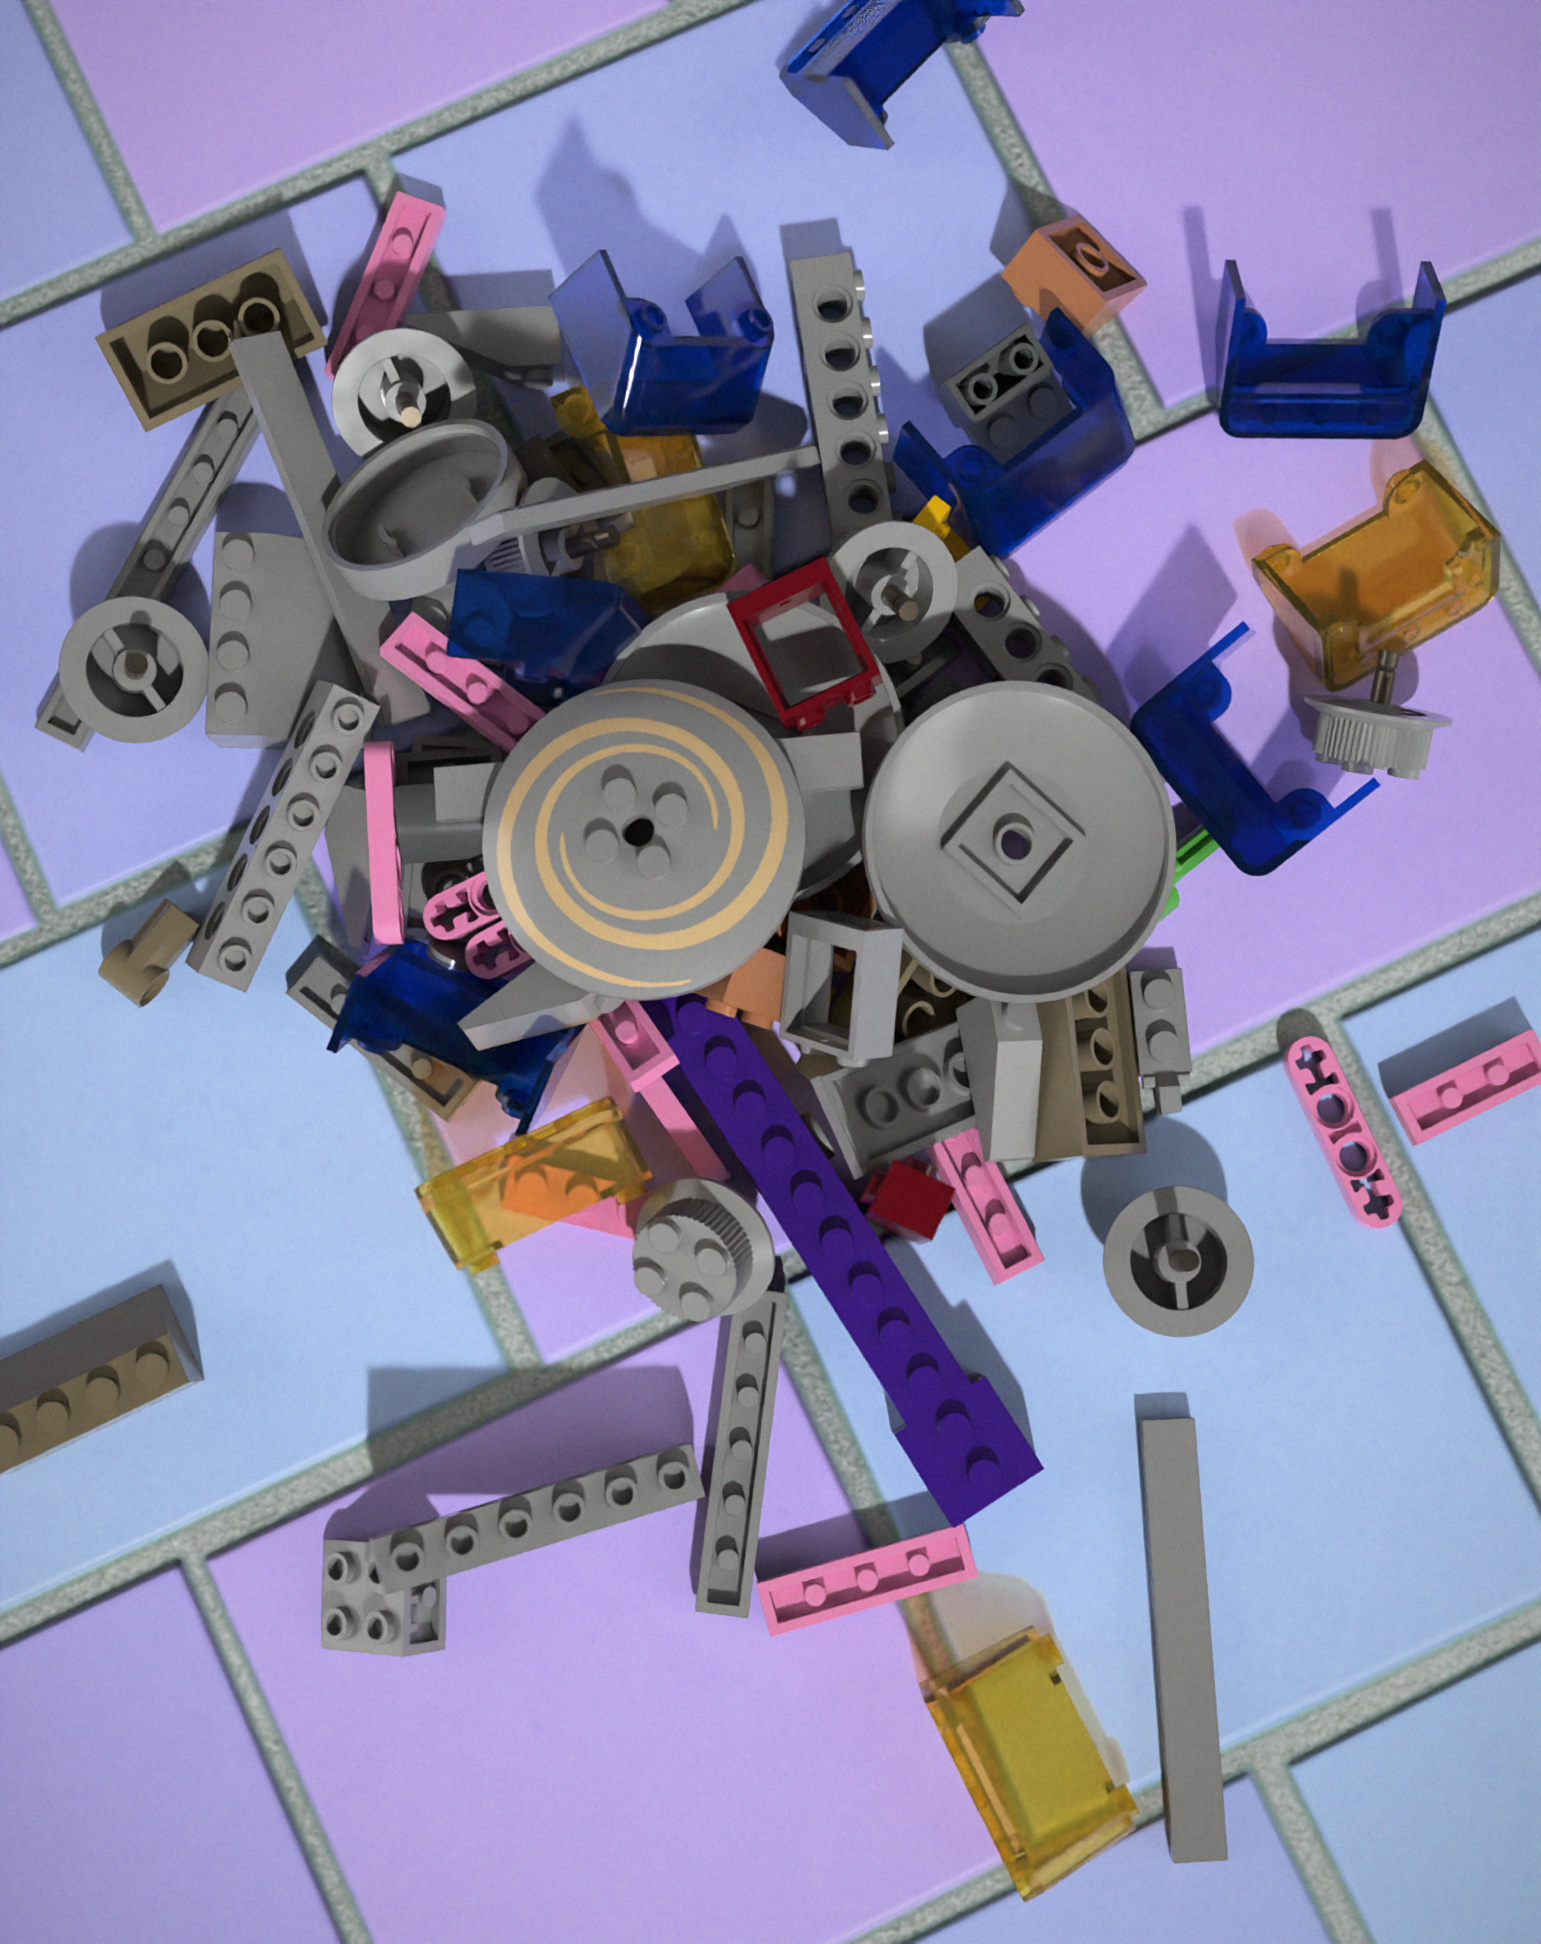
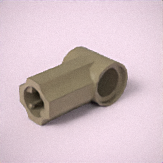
M165 898L131 940L126 939L111 950L100 965L98 975L138 1008H142L149 1004L164 988L170 976L168 970L196 938L201 925Z

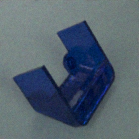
M849 0L784 65L780 71L779 78L796 100L847 145L889 150L895 143L884 127L888 120V113L883 104L943 43H956L960 41L961 44H968L985 31V23L992 16L1020 17L1026 9L1020 0Z
M598 249L548 296L595 410L602 423L614 434L621 437L735 434L753 420L775 333L772 317L763 305L742 256H735L685 300L700 336H673L667 324V317L657 304L643 298L626 297L609 255L604 249Z
M1225 259L1215 329L1216 410L1222 430L1235 438L1393 440L1404 438L1413 433L1419 427L1423 418L1447 302L1432 262H1420L1412 308H1391L1377 314L1368 325L1364 345L1266 344L1267 326L1265 319L1257 310L1245 307L1246 296L1236 260Z
M1059 307L1050 312L1039 342L1053 363V368L1062 377L1063 391L1076 406L1073 411L1003 465L987 449L971 444L955 449L943 459L910 420L901 426L892 460L928 501L936 495L951 507L947 523L971 551L980 545L987 556L994 554L1001 561L1008 559L1124 468L1135 449L1134 433L1111 366Z
M458 568L446 655L452 658L502 662L507 666L505 682L536 706L557 707L572 697L600 687L616 658L652 621L623 587L610 582Z
M1242 621L1138 708L1131 719L1130 732L1147 751L1161 776L1235 866L1247 875L1264 876L1276 870L1381 787L1383 782L1378 776L1373 777L1336 808L1333 807L1321 792L1311 788L1293 790L1275 803L1211 725L1228 710L1232 701L1230 682L1217 666L1257 633L1252 625Z
M404 938V944L388 945L355 972L326 1050L336 1054L352 1039L357 1040V1044L365 1051L378 1055H384L387 1051L398 1050L404 1044L498 1086L495 1097L502 1104L501 1109L509 1116L520 1119L514 1135L525 1139L544 1114L580 1042L587 1023L478 1051L460 1028L458 1022L508 984L509 980L502 977L484 979L477 977L473 973H462L448 969L428 957L425 952L428 944L410 938Z

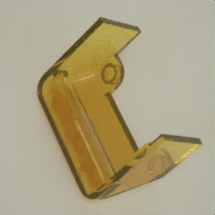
M610 1095L420 1184L413 1191L423 1213L455 1269L460 1272H470L471 1276H474L500 1264L501 1261L498 1253L505 1250L506 1246L603 1200L607 1201L615 1198L619 1206L633 1201L648 1193L645 1184L649 1186L657 1182L623 1107L613 1095Z

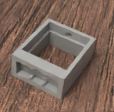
M829 908L789 911L779 1038L800 1044V1051L806 1054H831L837 1056L836 1062L848 1067H866L869 1065V1059L892 1056L904 928L890 926L883 922ZM834 946L857 951L850 1030L828 1023Z

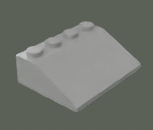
M215 532L205 735L218 748L285 749L317 680L334 683L369 701L305 539L262 532ZM373 724L364 743L372 742ZM364 743L360 751H364Z

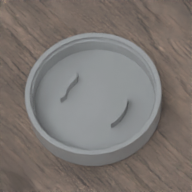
M463 418L444 420L420 427L397 438L377 451L360 465L340 487L324 517L321 534L324 550L348 584L364 597L380 601H396L427 594L465 575L486 559L501 544L503 540L473 546L468 526H471V522L496 511L519 506L522 495L528 487L525 470L503 435L489 423L477 419Z

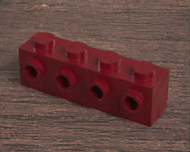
M907 1156V1159L902 1163L893 1160L886 1170L877 1167L871 1175L858 1204L867 1207L864 1214L867 1221L917 1245H922L933 1240L956 1188L935 1179L938 1172L937 1168L917 1158Z

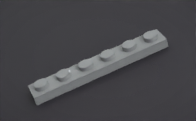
M765 1291L760 1299L751 1307L732 1314L695 1612L740 1618L749 1617L788 1293Z

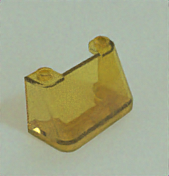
M582 385L550 397L557 422L565 433L574 439H588L590 445L597 453L606 449L611 451L621 484L706 466L689 414L685 407L672 396ZM715 493L630 511L635 528L620 533V544L606 549L604 554L605 569L612 591L642 611L649 612L650 615L719 589L734 576L737 566L736 555Z
M1426 459L1408 469L1398 471L1388 480L1382 500L1383 511L1302 557L1300 551L1294 545L1281 543L1267 547L1258 556L1251 559L1252 574L1256 584L1315 677L1328 691H1342L1374 673L1375 669L1378 668L1379 649L1400 651L1401 657L1477 613L1493 599L1498 591L1501 533Z
M1033 1625L918 1683L926 1707L1024 1904L1044 1894L1134 1831L1136 1828L1131 1818L1140 1814L1125 1783L1115 1787L1056 1670V1667L1063 1664L1064 1661L1051 1635L1048 1633L1039 1637Z

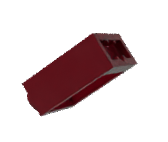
M821 557L726 604L786 730L795 725L798 731L809 729L827 719L826 710L843 702L846 703L847 707H853L877 694L874 687L883 683L881 673L825 557ZM825 593L862 668V672L789 706L753 628Z

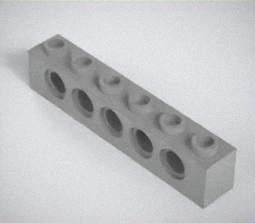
M850 252L790 260L789 281L814 441L821 462L818 466L831 549L835 547L836 542H840V538H844L845 534H850L852 530L859 526H868L888 520H902L900 510L891 511L889 493L896 492L895 471L892 461H883L881 445L888 444L889 442L885 413L876 414L873 397L881 395L880 378L877 365L868 366L866 349L873 348L872 328L869 317L860 318L858 301L865 300L864 279L861 269L853 270ZM827 307H835L840 309L844 315L839 319L829 320L821 316L820 312ZM841 354L850 358L852 363L845 368H836L831 366L827 360L833 355ZM842 402H851L858 406L860 411L854 416L846 417L838 414L834 408ZM850 450H859L868 457V460L861 465H850L843 460L842 455ZM866 498L875 504L876 509L869 514H858L850 508L849 504L855 499Z
M979 545L955 562L958 592L954 610L948 624L992 682L1009 680L1037 682L1048 678L1056 681L1061 688L1088 698L1103 708L1100 704L1103 701V696L1096 684L1087 676L1081 678L1069 663L1072 660V656L1066 645L1056 635L1048 636L1038 622L1041 619L1038 609L1026 595L1022 594L1019 597L1007 582L1010 579V575L1006 567L996 555L991 554L987 556ZM980 597H990V599L998 604L1000 614L995 617H984L976 611L974 601ZM1012 638L1022 639L1030 646L1031 655L1026 658H1015L1008 653L1005 642ZM1116 717V718H1117L1120 722H1122V723L1127 727V729L1130 731V729L1128 728V726H1127L1119 717ZM1153 761V763L1155 764L1157 770H1158L1159 773H1160V776H1161V778H1162L1163 783H1166V779H1165V777H1164L1162 771H1161L1160 768L1157 766V764Z
M317 680L185 960V963L197 973L244 993L247 992L380 706L334 683Z
M677 1444L369 1537L368 1539L382 1592L385 1595H389L706 1497L692 1445Z

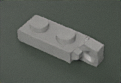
M1182 968L1129 972L1127 979L1138 1077H1141L1142 1089L1154 1088L1156 1115L1177 1114L1182 1112L1180 1086L1191 1085L1190 1072H1192Z

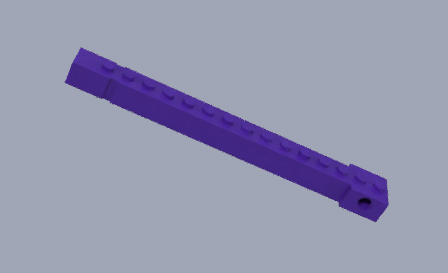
M693 992L659 1000H638L680 1062L678 1064L679 1068L903 1419L904 1423L891 1432L953 1528L957 1527L1044 1470L1045 1468L986 1376L979 1374L970 1381L968 1380L736 1016L732 1018L704 1008L707 997Z

